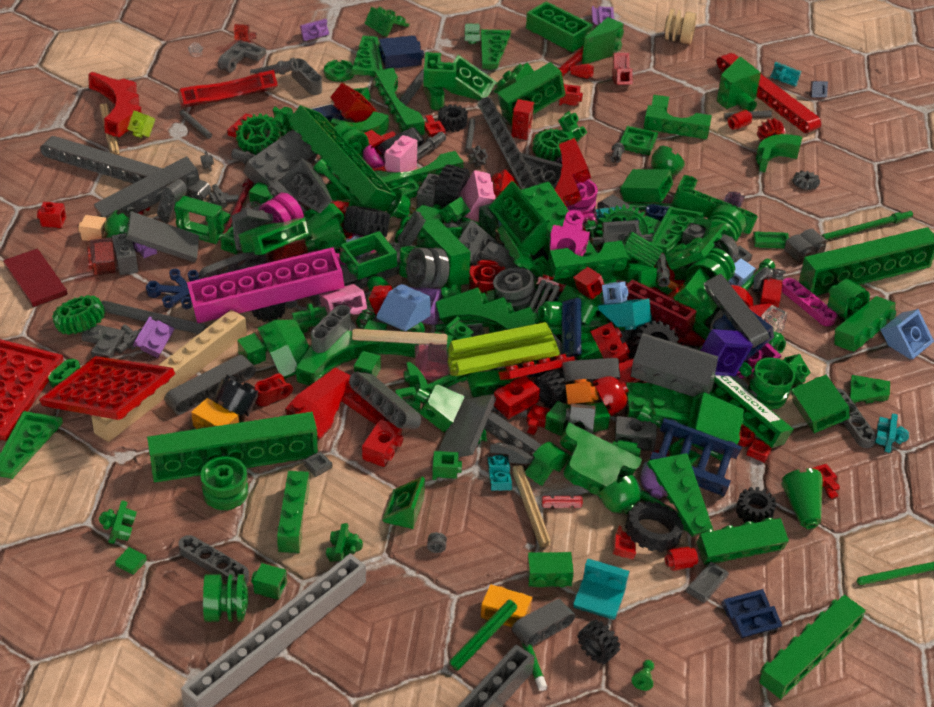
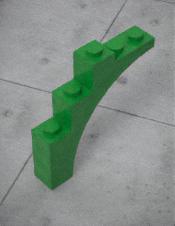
M479 288L436 301L440 319L444 324L451 323L457 316L460 318V321L485 322L500 327L503 330L540 323L538 313L533 312L531 307L514 312L511 302L508 303L504 297L488 302L485 292L482 293Z
M369 320L364 329L387 331V325ZM347 330L326 352L317 353L313 351L311 344L296 367L297 382L310 386L335 367L359 358L362 351L376 355L390 354L417 358L419 344L352 340V331Z

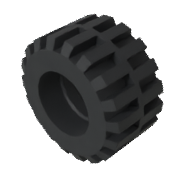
M450 164L444 166L436 183L435 204L444 208L460 198V193L470 178L468 169Z
M349 206L346 208L343 229L362 236L380 231L384 237H387L391 215L376 209Z
M648 322L634 330L633 334L629 336V341L627 342L630 350L629 354L631 355L629 358L634 359L643 333L676 344L679 340L678 336L675 337V331L670 330L669 325H663V322Z

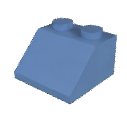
M401 284L389 291L377 314V319L407 331L431 316L430 296Z
M919 309L902 312L880 329L888 346L909 359H914L934 342Z

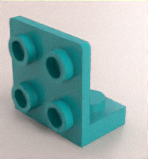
M587 558L583 580L573 607L615 620L627 588L630 571Z

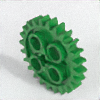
M625 204L622 205L621 209L616 205L614 210L609 208L608 213L604 212L603 218L599 219L598 222L600 224L596 226V229L599 231L596 232V236L602 237L603 222L623 221V218L626 221L638 220L639 230L642 235H653L654 230H650L653 223H647L650 218L643 217L645 212L639 214L638 207L634 211L632 210V205L628 209H626Z

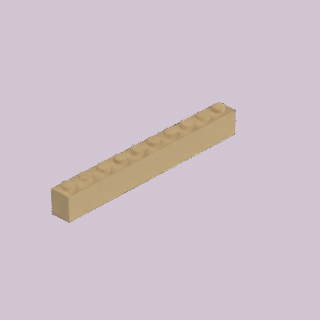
M230 310L160 363L159 366L173 367L176 375L169 379L167 384L159 387L152 396L143 400L140 406L133 408L127 413L125 418L115 420L92 415L94 433L107 442L114 439L160 403L168 391L188 381L234 345L237 339L244 337L247 334L245 317Z

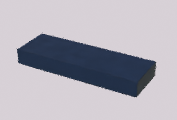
M579 298L562 302V354H566V357L581 355V299Z

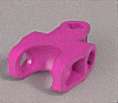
M571 210L567 212L563 226L553 225L550 235V250L569 248L579 256H583L586 253L590 232L582 231L584 216L580 211Z

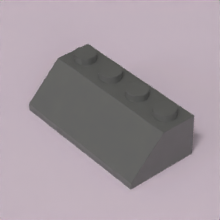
M643 333L633 360L631 377L692 397L703 392L709 394L714 383L718 356Z

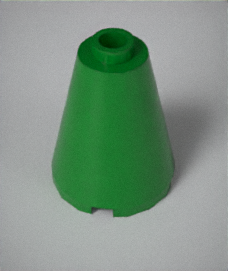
M806 468L807 472L801 473L799 469L794 470L782 477L781 486L800 525L806 529H814L821 523L822 474L820 471Z

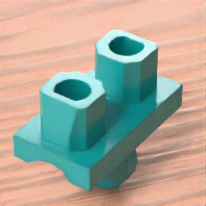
M775 62L770 77L796 87L802 71Z
M892 413L890 419L879 417L875 443L885 445L884 452L891 453L894 441L902 444V442H906L909 439L908 430L903 426L896 428L898 414Z

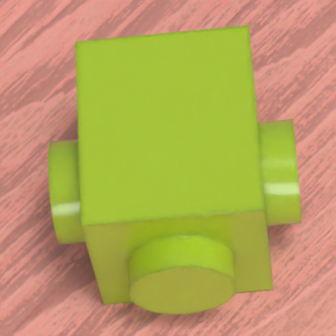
M133 111L127 130L132 131V135L139 138L143 136L149 137L155 118Z

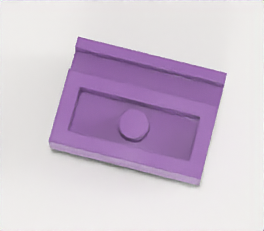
M592 6L593 28L598 26L607 17L614 19L613 7L594 8Z
M149 317L134 341L133 346H138L142 351L159 358L175 328L158 320L156 322L152 320V317Z

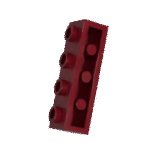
M633 279L626 285L628 288L627 300H650L652 321H656V323L660 321L663 322V325H669L670 330H674L676 334L685 337L694 328L696 310Z

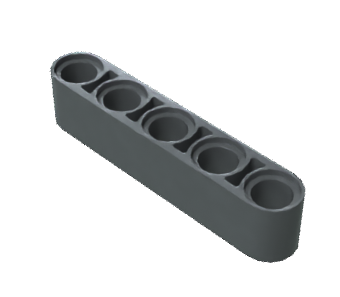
M718 274L703 283L708 295L735 329L740 331L753 344L752 348L769 339V334L765 327L722 274Z
M238 355L171 389L166 393L164 401L177 415H181L197 407L205 399H212L222 378H225L226 374L235 377L241 384L254 376L256 367L245 356Z
M361 372L351 374L349 379L350 387L396 427L413 430L419 428L421 424L420 414L373 374Z

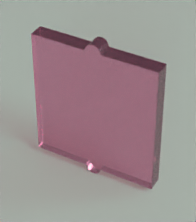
M430 343L429 345L415 346L416 367L421 371L425 379L434 381V379H440L448 375L447 344L433 345Z

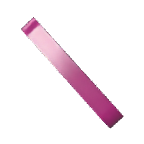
M793 278L783 280L782 292L823 326L830 327L835 324L837 314L829 309L823 301Z

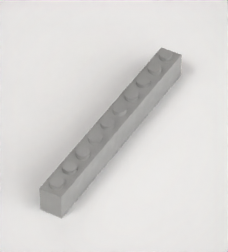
M352 554L346 556L181 687L183 705L186 707H213L366 583V565Z

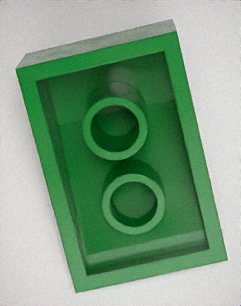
M607 17L584 38L582 64L611 57L613 53L620 51L622 48L621 40L624 34V23Z
M457 55L453 63H457L456 87L446 90L450 93L476 100L488 97L497 81L460 55Z

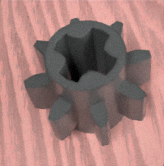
M480 146L469 149L470 153L466 156L468 157L469 164L473 163L475 167H479L480 164H486L485 160L488 157L486 149H480Z

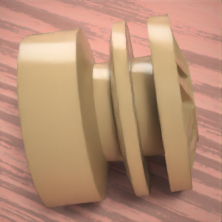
M671 8L665 22V40L669 41L671 34H673V42H675L677 36H680V43L690 45L695 30L697 13L687 11L683 18L681 17V10H678L677 16H675V9Z

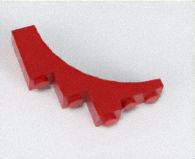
M91 72L88 74L89 89L101 93L115 106L112 112L104 118L105 133L119 138L129 131L127 128L133 111L142 113V107L139 106V94H137V82L124 78L116 80Z
M575 138L559 144L562 154V170L555 191L566 207L582 201L576 184L591 179L589 168Z

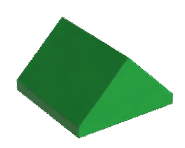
M423 476L393 489L382 518L384 523L414 529L424 501L425 478Z

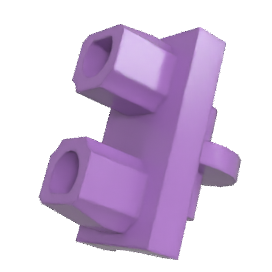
M327 19L300 25L302 39L306 41L328 35Z

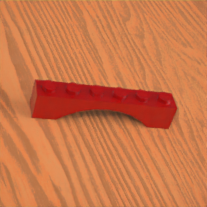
M274 70L227 82L180 88L177 93L181 108L274 90L278 83Z

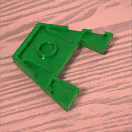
M726 223L712 227L707 237L702 239L697 237L687 245L684 243L679 245L677 243L670 251L664 253L670 269L674 270L705 258L715 246L713 242L721 239V232H727L729 229Z

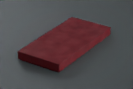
M38 248L3 260L4 266L32 307L68 295L67 289Z

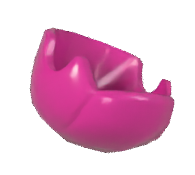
M371 145L364 148L363 159L372 169L385 166V161L374 148H370Z

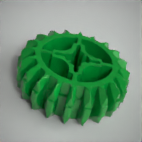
M261 113L258 116L253 114L251 118L247 116L246 121L241 120L242 125H238V131H236V141L239 148L244 152L249 151L255 156L281 138V130L278 127V123L274 118H269L267 114L263 116Z
M550 128V130L544 129V131H539L538 134H535L532 141L533 153L535 157L556 163L562 162L559 144L573 139L574 135L569 134L568 131L564 132V129Z
M81 295L58 306L53 312L52 317L54 325L59 332L71 335L72 333H83L85 330L96 327V324L100 323L104 318L105 309L99 298L90 295L83 297Z

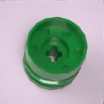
M729 205L716 207L708 218L709 220L719 222L718 225L726 223L729 229L727 232H721V235L725 234L732 237L735 242L738 241L746 227V220L743 214L735 207Z
M712 248L705 258L697 260L687 270L686 277L688 278L701 268L710 278L722 274L729 281L735 274L736 268L730 255L721 249Z
M769 357L761 359L754 368L748 390L754 391L757 394L756 398L770 410L779 409L785 405L788 399L790 389L795 380V372L788 363L778 358Z
M206 574L203 585L204 621L220 622L222 612H227L228 621L232 622L234 612L237 611L238 622H244L245 613L248 609V586L245 581V575L238 574L237 584H234V576L229 574L227 584H223L221 574Z

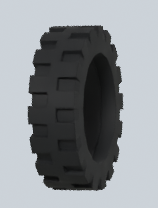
M646 501L645 503H637L636 506L634 505L631 508L626 520L625 529H627V535L631 536V540L634 543L637 542L638 546L646 547L649 551L653 552L654 550L664 552V550L668 551L678 545L683 533L684 524H681L680 517L677 516L674 510L671 511L668 506H661L660 503L655 502L654 504ZM643 519L658 521L669 530V533H653L645 529L639 521Z

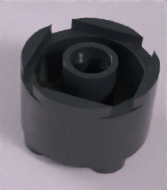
M226 374V377L222 378L212 401L217 404L221 401L224 403L222 407L242 416L245 414L249 417L259 394L255 386L246 382L242 385L235 377Z

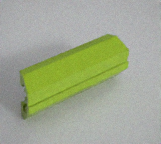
M544 322L451 341L447 363L450 368V374L452 376H459L558 356L560 352L549 326Z

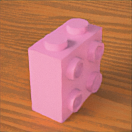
M402 135L386 150L384 154L386 172H407L417 168V140Z
M474 170L463 187L460 197H462L471 211L464 217L481 222L483 217L487 215L489 206L495 200L493 182L489 173Z
M352 284L344 286L345 288L321 293L319 294L321 307L325 306L326 312L329 314L336 306L345 305L350 308L352 315L360 314L362 310L367 309L364 291Z

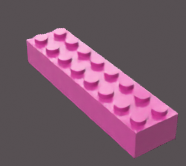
M334 247L187 282L197 324L219 319L230 310L239 314L345 288L342 269Z

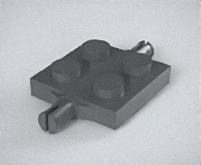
M638 220L603 222L602 237H592L591 244H602L603 246L607 242L621 240L623 242L630 232H634L648 242L653 241V238H651L653 236L652 234H641Z

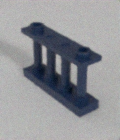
M664 418L660 432L665 433L659 453L652 452L649 460L667 457L666 455L673 436L685 439L680 454H689L692 443L704 447L698 466H692L698 486L725 496L731 480L725 478L730 459H736L742 447L732 441L722 440L679 424L675 420ZM711 451L723 454L717 475L705 470Z

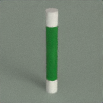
M521 642L523 649L535 656L533 676L539 691H545L548 687L531 644H528L529 647H526Z

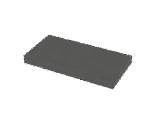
M130 212L126 234L127 240L194 263L196 262L199 235L138 213Z
M490 394L463 400L453 423L447 429L438 451L459 452L458 457L473 455L496 401L495 396Z

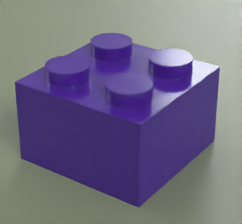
M712 329L700 351L718 356L715 375L736 376L753 344L740 331Z

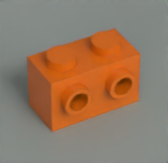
M586 379L574 380L575 384L566 385L569 406H571V403L589 405L599 400L597 389Z

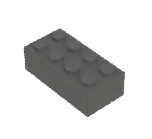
M292 130L248 160L243 173L255 185L257 182L270 185L274 180L279 182L301 158L310 164L314 163L317 154L310 149V144L301 139V134Z

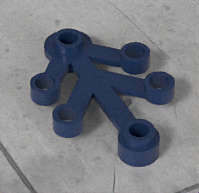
M174 268L169 271L170 279L179 286L160 285L157 281H150L146 285L147 295L152 298L158 297L162 292L178 293L174 296L167 295L163 297L162 302L165 308H171L179 301H181L183 309H190L193 306L191 298L188 297L190 293L187 281L181 277L179 269ZM190 270L188 272V280L190 282L200 279L197 270Z

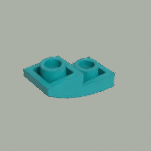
M495 455L488 457L491 491L512 490L508 456Z

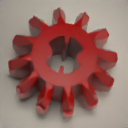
M767 118L766 122H762V125L758 126L756 133L761 142L767 137L784 134L786 131L781 121L775 118L771 120Z

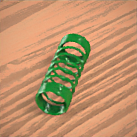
M369 293V295H368V297H367V299H366V304H367V306H368V305H371V303H370V301H369V299H368L371 293ZM367 309L362 310L364 313H360L356 320L357 325L364 329L366 325L362 324L359 319L364 321L363 319L373 321L375 312L368 311L372 313V315L365 313V311H368Z

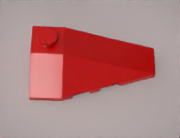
M335 367L299 393L285 408L286 415L313 412L317 427V439L320 440L334 423L335 414L339 410L341 399L345 395L351 375Z

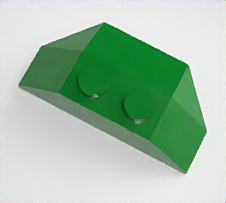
M273 320L258 327L257 330L278 372L284 376V379L295 375L296 367L309 349V344L296 320Z

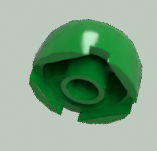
M659 146L651 158L652 169L670 170L672 178L676 177L685 167L683 158L678 153L676 155L672 153V148Z
M117 210L108 216L104 224L107 234L106 238L110 243L113 244V235L127 233L128 217L123 213L118 215Z
M633 475L623 477L624 482H612L600 492L601 496L599 498L606 509L613 513H625L627 515L631 508L640 502L642 497L641 487Z

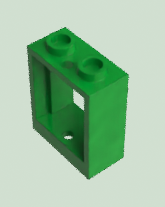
M183 196L176 202L174 211L176 212L177 228L199 235V240L217 244L220 240V235L224 231L222 206ZM189 212L207 217L208 226L190 221Z
M380 231L341 244L340 260L346 264L349 272L354 274L357 280L397 267V252ZM376 250L380 257L360 264L354 258Z

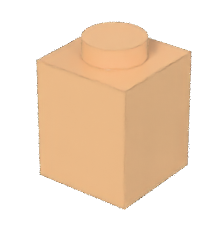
M85 215L83 221L78 226L82 240L103 243L107 235L104 226L106 218Z

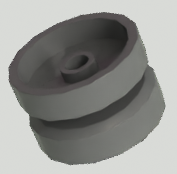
M414 248L411 250L406 264L407 278L413 288H441L445 285L449 275V261L446 252L442 248Z
M520 267L508 268L497 274L493 280L496 299L504 297L508 303L511 302L514 312L530 306L536 289L533 274L528 269Z

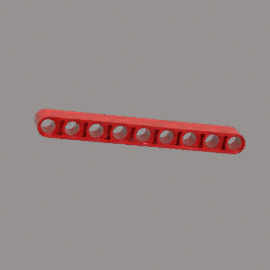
M728 53L718 57L716 63L718 68L724 72L739 57L734 53ZM762 74L760 75L756 95L758 99L803 133H809L821 127V120L815 113Z

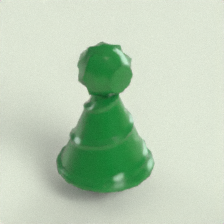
M645 660L642 664L643 669L634 674L631 681L637 689L649 691L654 686L650 671L654 669L655 665L652 660Z

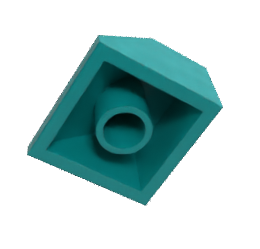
M649 299L626 300L622 303L598 305V309L617 327H625V330L637 329V327L652 321Z

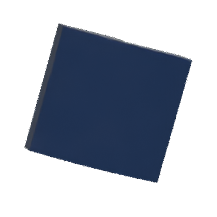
M763 589L727 598L721 602L730 622L741 638L771 631L783 626L775 606H770Z

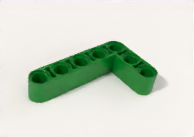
M689 175L682 177L672 200L675 206L685 210L702 212L705 218H709L713 210L718 206L729 205L735 207L743 214L746 220V227L743 233L750 234L758 218L756 214L696 191L694 189L698 182L697 179Z

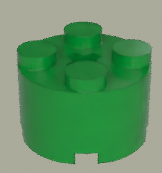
M846 278L837 286L833 285L830 288L827 306L839 317L847 320L869 302L870 293L865 288Z

